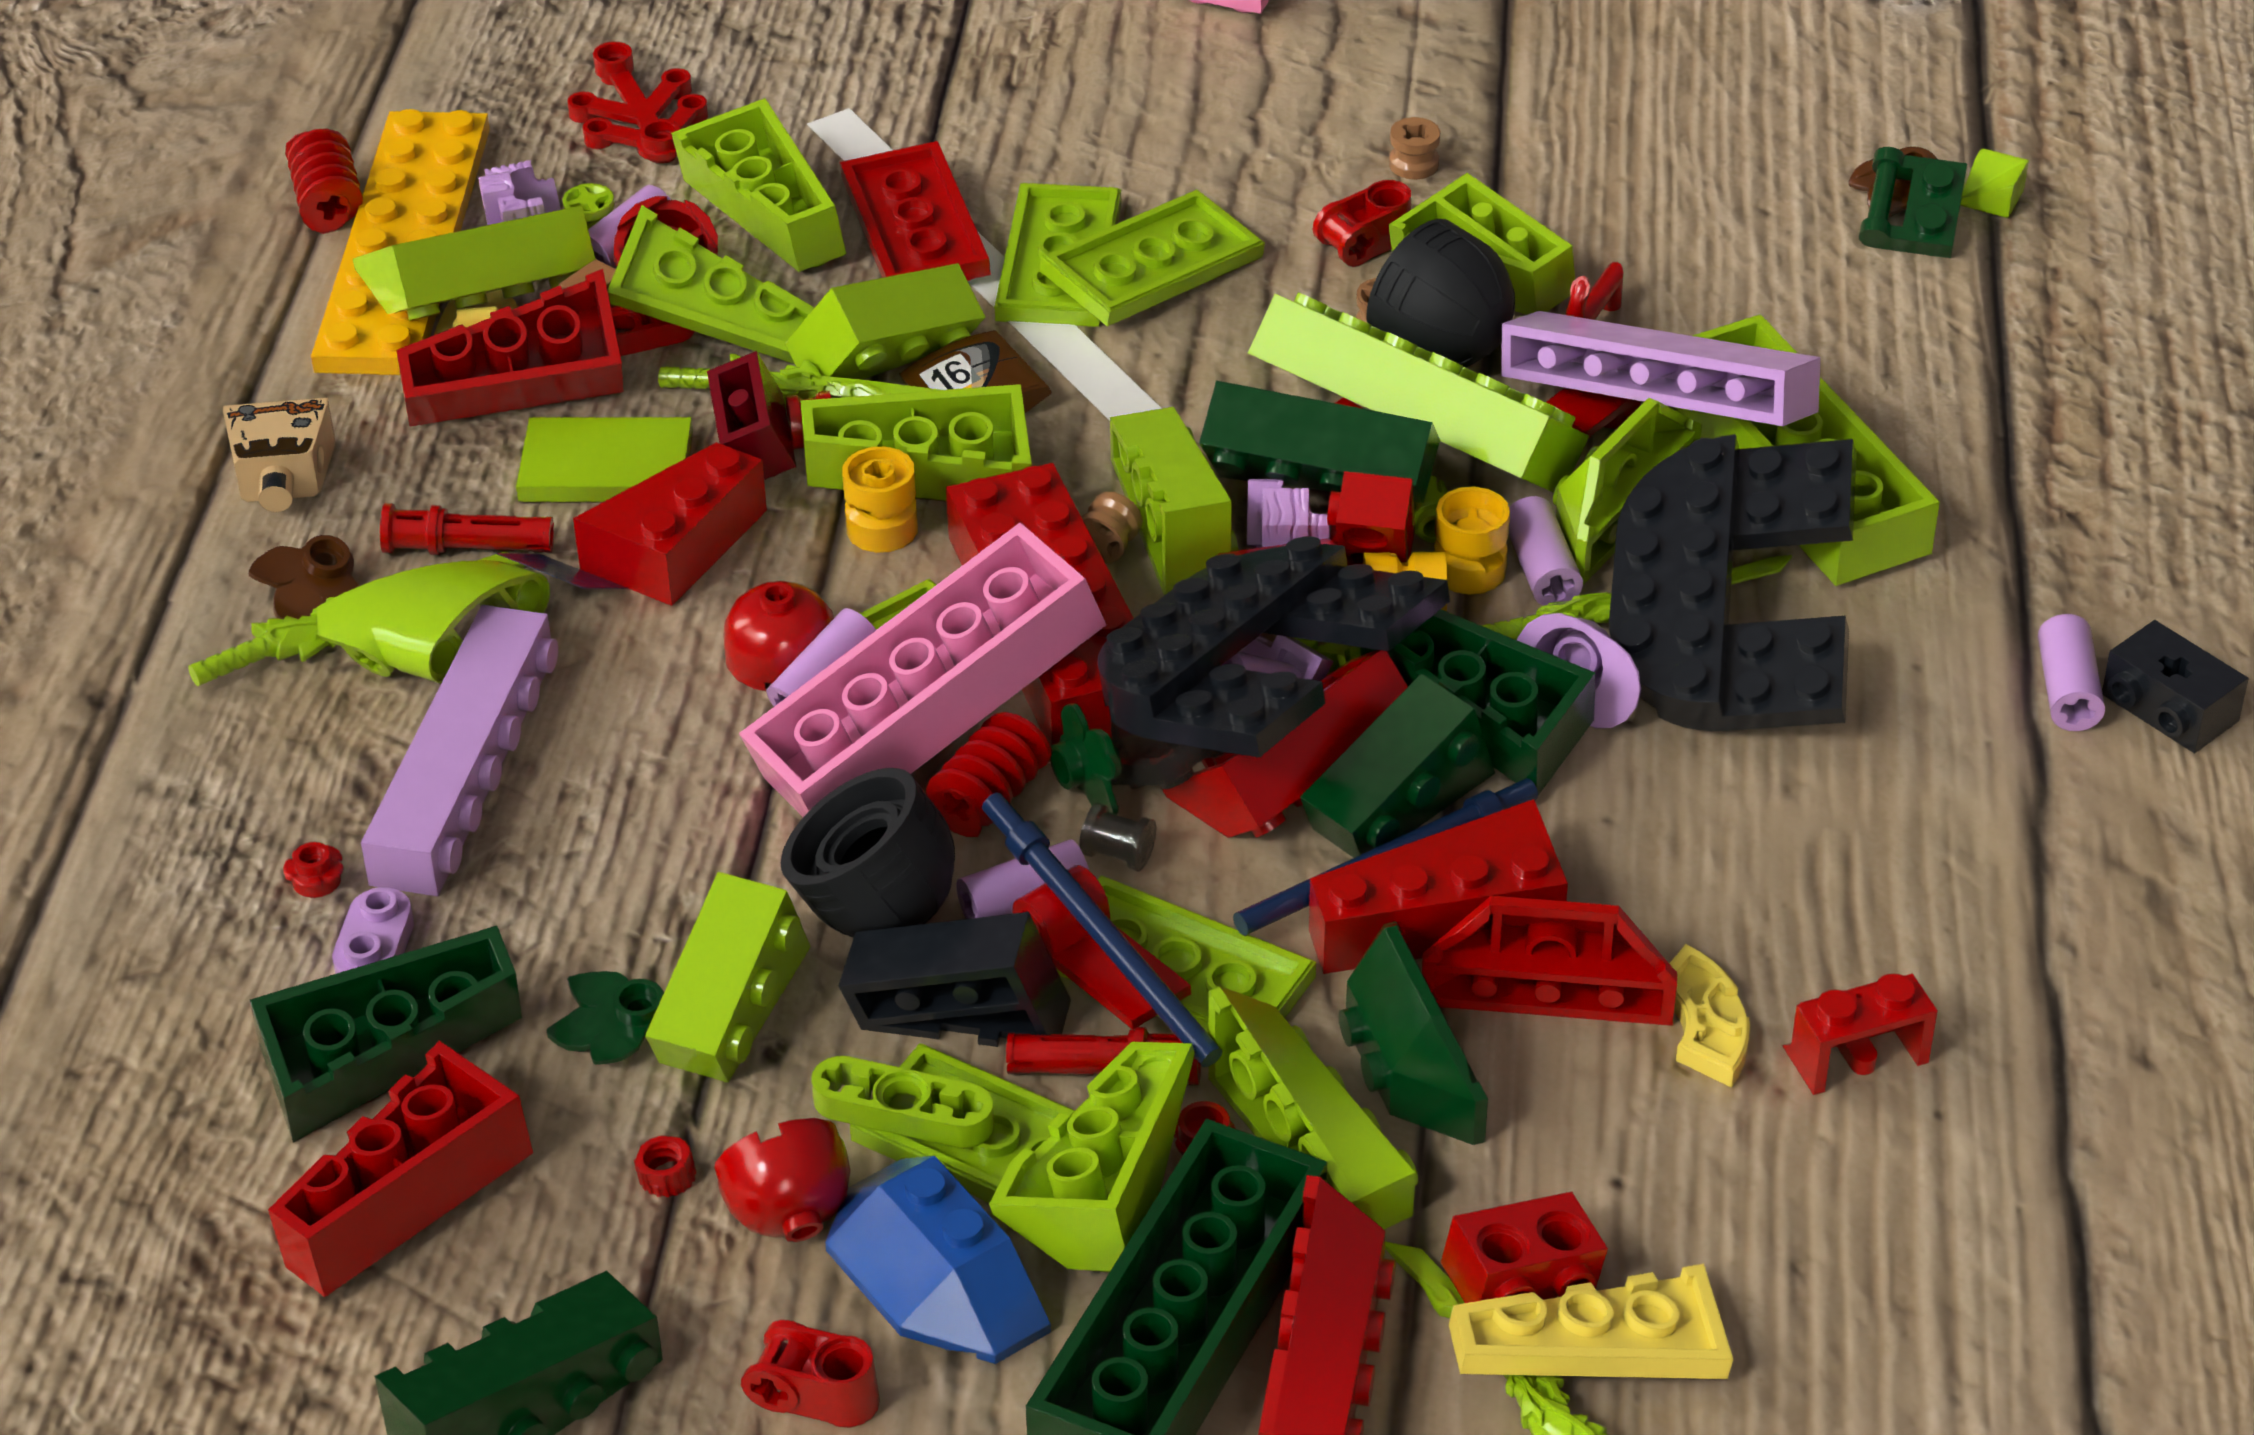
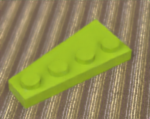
M642 205L607 290L610 304L795 364L785 342L811 313L814 307L769 280L764 283L743 271L744 265L727 255L723 258L699 245L697 237L682 228H679L678 231L657 220L658 214Z

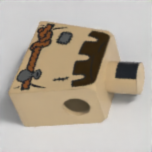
M328 398L223 406L230 449L242 500L246 502L259 501L264 509L271 512H281L290 507L292 498L314 497L321 493L335 448V434Z

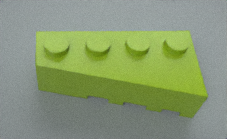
M766 98L671 133L684 181L795 270L801 272L812 267L822 266L830 260L847 254L835 204Z
M1174 407L1110 417L1111 462L1124 495L1134 502L1140 510L1143 522L1139 533L1162 592L1166 595L1177 582L1187 579L1206 568V561L1211 557L1218 555V553L1239 551L1236 535L1231 530L1232 501L1196 444L1191 428L1185 426Z

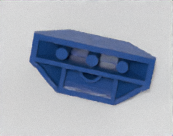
M935 1155L900 1159L848 1187L847 1197L838 1209L825 1241L826 1251L900 1336L946 1350L976 1353L977 1359L997 1364L1051 1333V1323L1010 1237Z

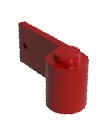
M1074 865L1067 869L1110 919L1108 898L1097 878L1081 865ZM1046 883L1016 899L1013 903V914L1030 913L1055 967L1132 1030L1158 1015ZM1118 928L1180 1001L1191 995V985Z

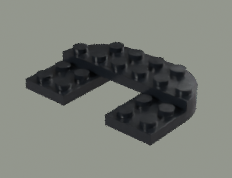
M1736 434L1716 438H1701L1654 466L1633 488L1622 507L1617 525L1609 633L1610 638L1631 655L1640 676L1641 693L1639 698L1656 708L1659 718L1681 727L1704 731H1734L1846 722L1849 627L1846 615L1729 624L1733 550L1853 541L1856 450L1853 439L1740 449Z
M1311 536L1295 538L1289 541L1286 546L1258 550L1242 555L1220 554L1213 556L1206 561V568L1187 579L1177 582L1170 592L1155 603L1142 608L1140 614L1122 628L1116 629L1107 635V641L1099 652L1097 663L1105 706H1109L1111 721L1133 735L1156 741L1260 758L1325 704L1322 681L1297 678L1291 672L1282 671L1270 674L1246 670L1240 664L1223 665L1226 661L1262 633L1390 651L1450 602L1448 581L1423 577V574L1418 571L1391 573L1373 570L1370 565L1366 564L1348 566L1345 546L1321 544L1319 538Z

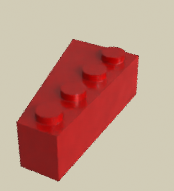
M1535 799L1310 878L1309 933L1323 974L1355 969L1382 926L1396 921L1400 927L1402 936L1414 959H1422L1423 953L1490 896L1567 901L1568 882Z

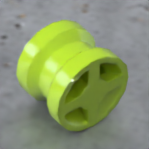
M587 183L570 188L562 198L564 209L583 206L588 229L612 212L615 206L613 192L601 184Z

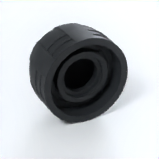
M1434 219L1413 230L1390 254L1371 290L1366 320L1373 327L1392 333L1416 344L1418 347L1431 353L1439 354L1466 368L1491 354L1502 342V323L1513 320L1515 292L1505 265L1489 245L1449 220Z
M883 768L855 777L821 799L800 820L790 834L782 851L780 864L784 877L817 917L832 929L854 938L855 932L920 925L929 921L941 908L950 892L954 872L955 847L952 833L945 818L912 775L899 768Z

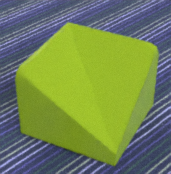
M1981 149L1974 160L1963 189L1961 205L2008 218L2024 192L2029 160L1988 149Z

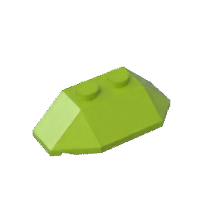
M1648 398L1600 446H1593L1587 453L1584 462L1571 475L1566 474L1560 479L1553 494V504L1557 506L1556 518L1579 569L1583 585L1615 553L1618 519L1622 507L1633 488L1654 466L1679 450L1690 446L1694 441L1701 439L1702 424L1659 401Z

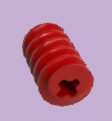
M328 128L305 131L293 136L286 143L285 155L288 160L290 176L303 223L311 230L322 234L336 231L356 216L358 207L363 202V195L360 190V183L357 178L349 143L341 133Z
M1008 712L994 713L956 751L955 756L950 758L942 766V769L930 778L926 794L941 812L951 831L965 837H978L982 826H989L993 823L982 810L984 801L994 793H1001L1011 804L1012 798L1019 795L1024 790L1025 784L1037 776L1038 770L1050 762L1052 755L1050 743L1039 728L1022 716Z

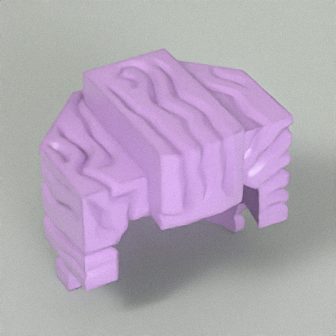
M531 160L518 162L517 165L509 164V167L501 165L500 168L484 169L485 176L478 177L487 225L561 210L554 179L538 180L534 176Z
M1248 479V548L1283 545L1295 538L1305 536L1319 539L1330 538V525H1327V514L1312 513L1310 509L1309 488H1283V480Z

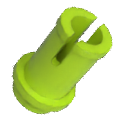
M1435 476L1430 477L1424 503L1414 502L1415 534L1431 543L1436 541V507L1439 499L1447 493L1444 481L1440 480L1436 484L1437 478Z

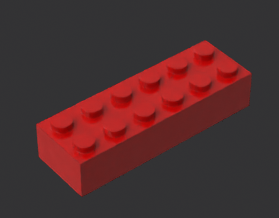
M1054 463L1029 466L1022 470L986 478H977L969 482L947 486L949 540L961 565H964L1018 523H1021L1086 579L1105 620V627L1022 689L1036 721L1050 746L1058 743L1061 735L1064 734L1061 711L1064 706L1070 703H1076L1081 707L1089 729H1102L1108 733L1112 740L1133 735L1111 721L1109 706H1105L1097 663L1099 652L1107 641V635L1116 629L1122 628L1134 617Z

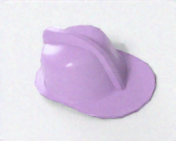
M1562 613L1543 614L1527 623L1518 636L1517 641L1595 672L1594 721L1590 726L1594 728H1613L1628 720L1637 708L1641 693L1639 671L1631 655L1616 641L1611 639L1607 631L1597 623Z

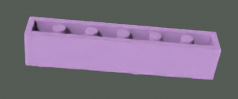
M1537 311L1502 323L1501 376L1643 402L1651 398L1666 406L1778 426L1788 425L1819 412L1821 357L1544 311Z
M481 605L361 841L369 886L388 887L399 891L439 896L449 873L454 874L457 872L462 858V846L469 831L475 832L482 816V804L488 792L495 791L499 785L502 763L508 750L514 751L520 739L522 721L527 711L532 712L535 710L539 699L540 684L545 674L552 673L556 666L558 643L556 639L551 638L548 614Z

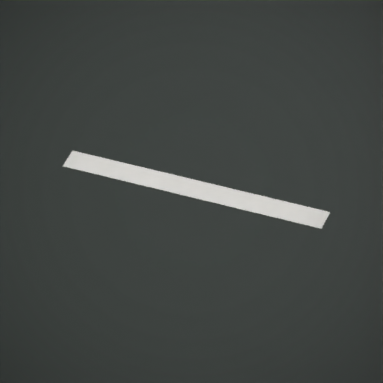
M850 108L807 123L844 161L893 151ZM978 232L989 257L991 275L971 279L968 283L994 307L1005 257ZM1008 321L1109 421L1110 417L1162 409L1076 325Z

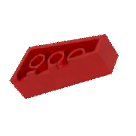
M603 269L585 275V281L562 289L560 285L540 293V299L512 310L510 306H506L490 313L489 319L469 327L461 324L396 350L410 427L624 392L622 361Z
M440 1040L425 1054L427 1065L414 1078L404 1075L388 1091L391 1101L373 1119L362 1116L347 1131L349 1142L336 1155H323L268 1209L285 1267L323 1297L331 1294L533 1154L519 1095Z

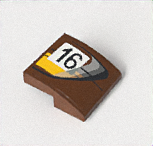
M996 330L972 335L948 344L918 360L899 373L905 385L940 390L1021 384L1025 413L1052 394L1049 386Z

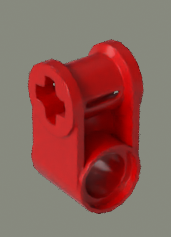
M1382 180L1375 182L1362 191L1342 200L1331 202L1323 207L1313 222V234L1322 244L1334 246L1338 250L1339 258L1346 265L1352 267L1360 266L1371 258L1392 249L1389 224L1411 210V190L1400 181Z
M790 1320L774 1321L768 1326L764 1334L763 1342L766 1346L757 1364L750 1365L741 1378V1387L745 1395L761 1408L772 1412H788L825 1421L837 1427L850 1428L864 1424L872 1419L878 1411L880 1403L872 1350L864 1340L855 1336L838 1335L809 1328Z

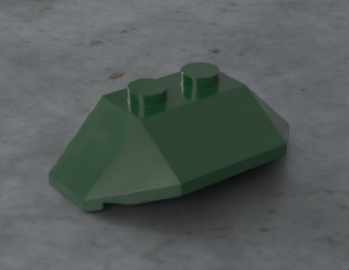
M1396 921L1385 923L1347 980L1346 1009L1339 1010L1338 1015L1343 1039L1348 1047L1356 1046L1361 1056L1360 1063L1365 1084L1370 1092H1379L1389 1115L1471 1145L1484 1143L1486 1139L1488 1097L1480 1082L1476 1079L1404 940L1400 927Z

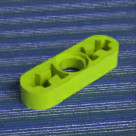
M834 1056L825 1059L812 1072L811 1082L814 1107L818 1113L831 1120L958 1148H970L980 1145L991 1136L994 1130L992 1096L984 1087L978 1084L850 1056ZM842 1085H845V1086L841 1089V1092H838V1090L841 1088V1086H842ZM873 1090V1099L871 1100V1091ZM897 1094H911L920 1100L915 1106L904 1110L894 1109L886 1104L889 1098ZM935 1103V1112L933 1113L932 1104ZM964 1111H965V1112H968V1113L966 1114L965 1118H964V1119H961V1117H962L963 1114H964Z

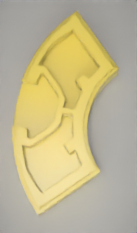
M1685 944L1669 963L1678 973L1674 1013L1680 1020L1684 1031L1682 1040L1677 1046L1676 1061L1732 1088L1741 1074L1747 1056L1750 1033L1749 1017L1746 1016L1745 1009L1737 995L1738 987L1729 975L1712 959Z

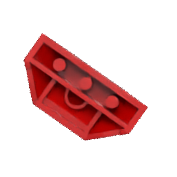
M1490 896L1423 953L1422 974L1439 1007L1673 1026L1678 973L1619 905Z

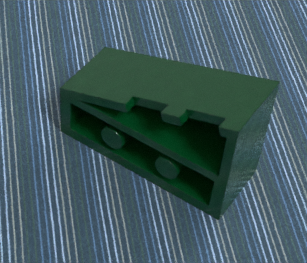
M1421 673L1300 798L1312 829L1355 858L1417 829L1495 774V770L1475 708Z

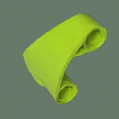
M493 560L458 561L406 570L361 585L317 607L318 636L323 641L341 646L355 662L377 675L388 677L397 668L401 672L441 684L463 642L454 628L469 611L480 604V606L488 605L544 613L549 603L550 584L541 573Z

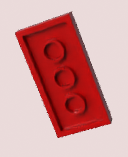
M938 141L840 162L843 183L882 278L959 263L967 281L991 275L989 257Z

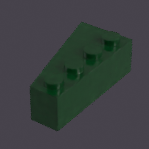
M1216 380L1199 444L1220 478L1248 481V479L1283 480L1284 486L1329 492H1341L1344 471L1413 479L1414 502L1424 503L1440 438L1433 422Z
M1442 609L1393 649L1387 651L1408 687L1422 673L1475 708L1493 767L1515 783L1525 778L1532 780L1537 788L1538 795L1594 721L1595 672ZM1360 647L1361 656L1376 651V649Z

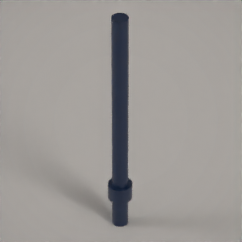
M1525 778L1495 793L1485 790L1466 799L1463 803V808L1318 875L1532 799L1536 800L1538 798L1537 788L1532 780ZM1310 879L1234 913L1233 921L1238 932L1246 936L1308 907L1310 901Z
M1001 793L990 795L984 801L982 810L1005 835V846L1021 865H1030L1176 1037L1182 1043H1192L1194 1058L1200 1065L1206 1068L1217 1062L1222 1055V1049L1049 850L1050 840L1033 821H1024Z

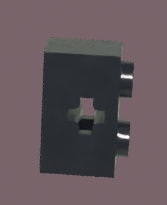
M2153 620L2110 650L2102 694L2195 754L2239 722L2249 678L2157 620Z

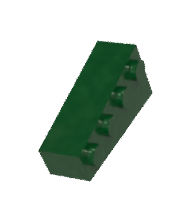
M498 926L250 999L259 1045L293 1143L389 1091L404 1075L415 1077L427 1065L425 1054L439 1040L459 1053L522 1018L516 972Z
M606 1270L536 1302L529 1318L515 1323L503 1317L483 1326L481 1340L459 1350H455L449 1343H446L424 1353V1366L406 1374H403L395 1366L375 1375L387 1435H555L575 1420L586 1418L592 1414L600 1403L629 1383L644 1378L655 1365L663 1360L658 1320L655 1314Z

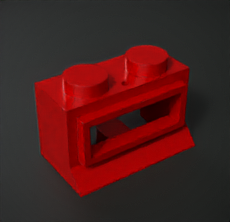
M1913 973L1904 976L1900 974H1886L1874 983L1844 991L1828 990L1823 992L1819 998L1800 1002L1796 1006L1792 1042L1782 1046L1811 1093L1816 1095L1825 1092L1831 1048L1834 1047L1839 1049L1853 1072L1859 1075H1869L1875 1070L1878 1055L1876 1048L1869 1038L1895 1031L1917 1066L1929 1063L1938 1010Z

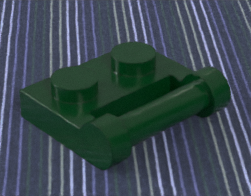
M1881 147L1877 149L1872 163V169L1876 175L1868 218L1862 221L1859 232L1861 243L1872 248L1951 259L1967 163L1904 155L1901 150L1894 147ZM1896 179L1911 181L1903 227L1893 226L1888 222Z

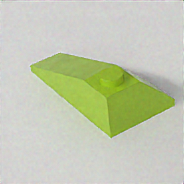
M1131 1042L1087 1085L1089 1097L1071 1115L1060 1112L1048 1124L1050 1136L1035 1151L1024 1148L1010 1162L989 1204L992 1215L1067 1269L1110 1272L1160 1193L1194 1058L1192 1043Z

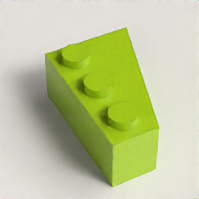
M1469 173L1456 179L1389 224L1392 252L1413 230L1434 219L1449 220L1489 245L1501 258L1509 273L1515 292L1516 312L1525 315L1537 311L1548 312L1570 297L1571 284L1575 280L1573 245Z
M717 872L645 1035L659 1063L728 1083L739 1064L746 1060L753 1041L811 947L787 890Z

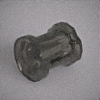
M1095 803L1090 808L1083 823L1079 847L1085 856L1093 857L1099 853L1125 861L1129 869L1139 872L1146 866L1151 856L1156 839V821L1148 817H1143L1136 821L1110 813L1107 805Z

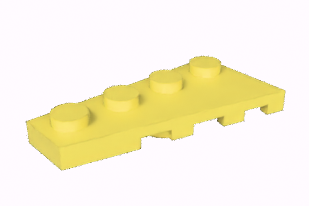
M1704 1264L1683 1267L1680 1277L1659 1281L1653 1272L1628 1276L1625 1286L1599 1291L1595 1289L1592 1282L1567 1286L1566 1292L1562 1297L1545 1300L1541 1299L1536 1293L1530 1292L1453 1305L1449 1321V1329L1460 1374L1728 1379L1733 1363V1356Z

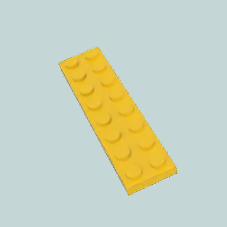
M415 109L389 111L363 192V202L358 207L311 354L314 373L400 375L396 350L431 336L437 314L409 320L407 310L387 314L355 270L353 258L392 245L461 231L490 132L488 113H469L464 110L420 112Z

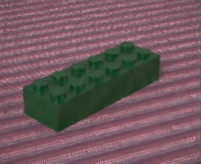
M1206 1119L1026 1404L1027 1435H1196L1291 1274L1294 1259L1292 1251L1297 1227L1303 1228L1304 1224L1303 1192L1306 1176H1318L1327 1182V1161Z

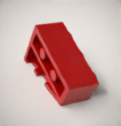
M715 442L574 517L573 522L580 570L673 606L767 511L762 459Z

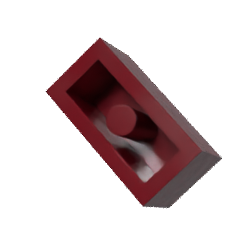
M752 352L708 370L707 375L719 443L762 459L764 480L796 468L783 393L758 352Z

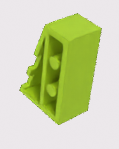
M959 263L832 287L785 342V345L796 367L802 366L803 360H809L816 366L822 376L863 380L922 359L948 344L971 336L970 334L986 316Z

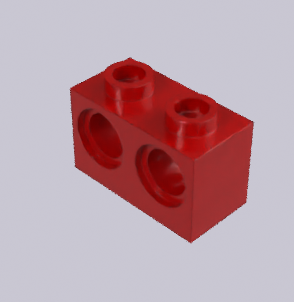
M1344 471L1341 492L1331 491L1327 525L1331 526L1330 539L1337 545L1345 546L1348 566L1363 564L1364 553L1383 552L1395 553L1401 563H1407L1412 554L1415 534L1413 479Z
M1571 1191L1453 1216L1441 1264L1464 1303L1530 1292L1536 1293L1541 1299L1545 1300L1562 1297L1566 1292L1567 1286L1592 1282L1596 1289L1608 1248Z

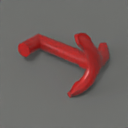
M1618 262L1610 263L1593 287H1591L1587 276H1579L1571 284L1570 300L1566 315L1596 320L1603 309L1606 311L1619 310L1622 306L1624 272L1622 265Z

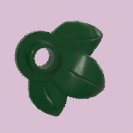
M1070 703L1064 706L1061 711L1064 734L1061 735L1058 743L1050 746L1052 751L1050 763L1053 772L1063 788L1069 790L1077 787L1083 790L1090 804L1099 814L1106 817L1116 816L1119 812V805L1112 791L1111 780L1119 777L1121 773L1122 763L1119 751L1108 733L1102 729H1089L1081 707L1076 703Z
M587 972L569 976L567 978L568 986L579 1007L548 1027L546 1030L548 1038L556 1045L568 1051L583 1052L590 1050L591 1059L595 1065L616 1063L625 1060L637 1052L645 1039L646 1032L664 994L662 988L656 982L648 979H633L629 981L623 974L618 972Z

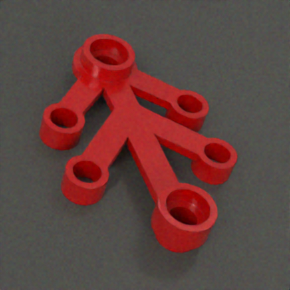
M607 42L597 46L593 51L595 73L601 78L603 83L614 85L624 103L599 98L591 92L584 91L574 93L568 97L567 103L570 119L574 122L584 123L583 136L585 145L592 149H603L615 142L637 147V152L640 156L654 163L663 164L673 161L677 157L671 133L708 118L706 98L699 94H691L690 73L680 68L665 71L661 76L662 82L646 99L631 74L634 70L631 47L622 42ZM678 99V109L669 119H658L671 101ZM606 118L636 124L640 129L615 125Z

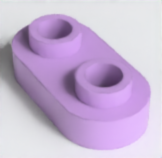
M378 887L363 892L353 900L332 954L335 974L405 952L414 927L410 900L403 892L394 888Z

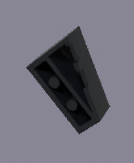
M1029 912L855 932L838 985L861 1030L938 1040L941 1031L978 1035V1045L998 1047L1000 1038L1007 1039L1008 1033L1031 1035L1062 1034L1071 1002L1069 994Z

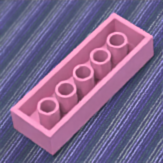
M1018 523L741 731L739 735L764 779L804 817L830 792L864 773L883 768H899L910 774L1105 627L1106 623L1086 579L1023 524Z

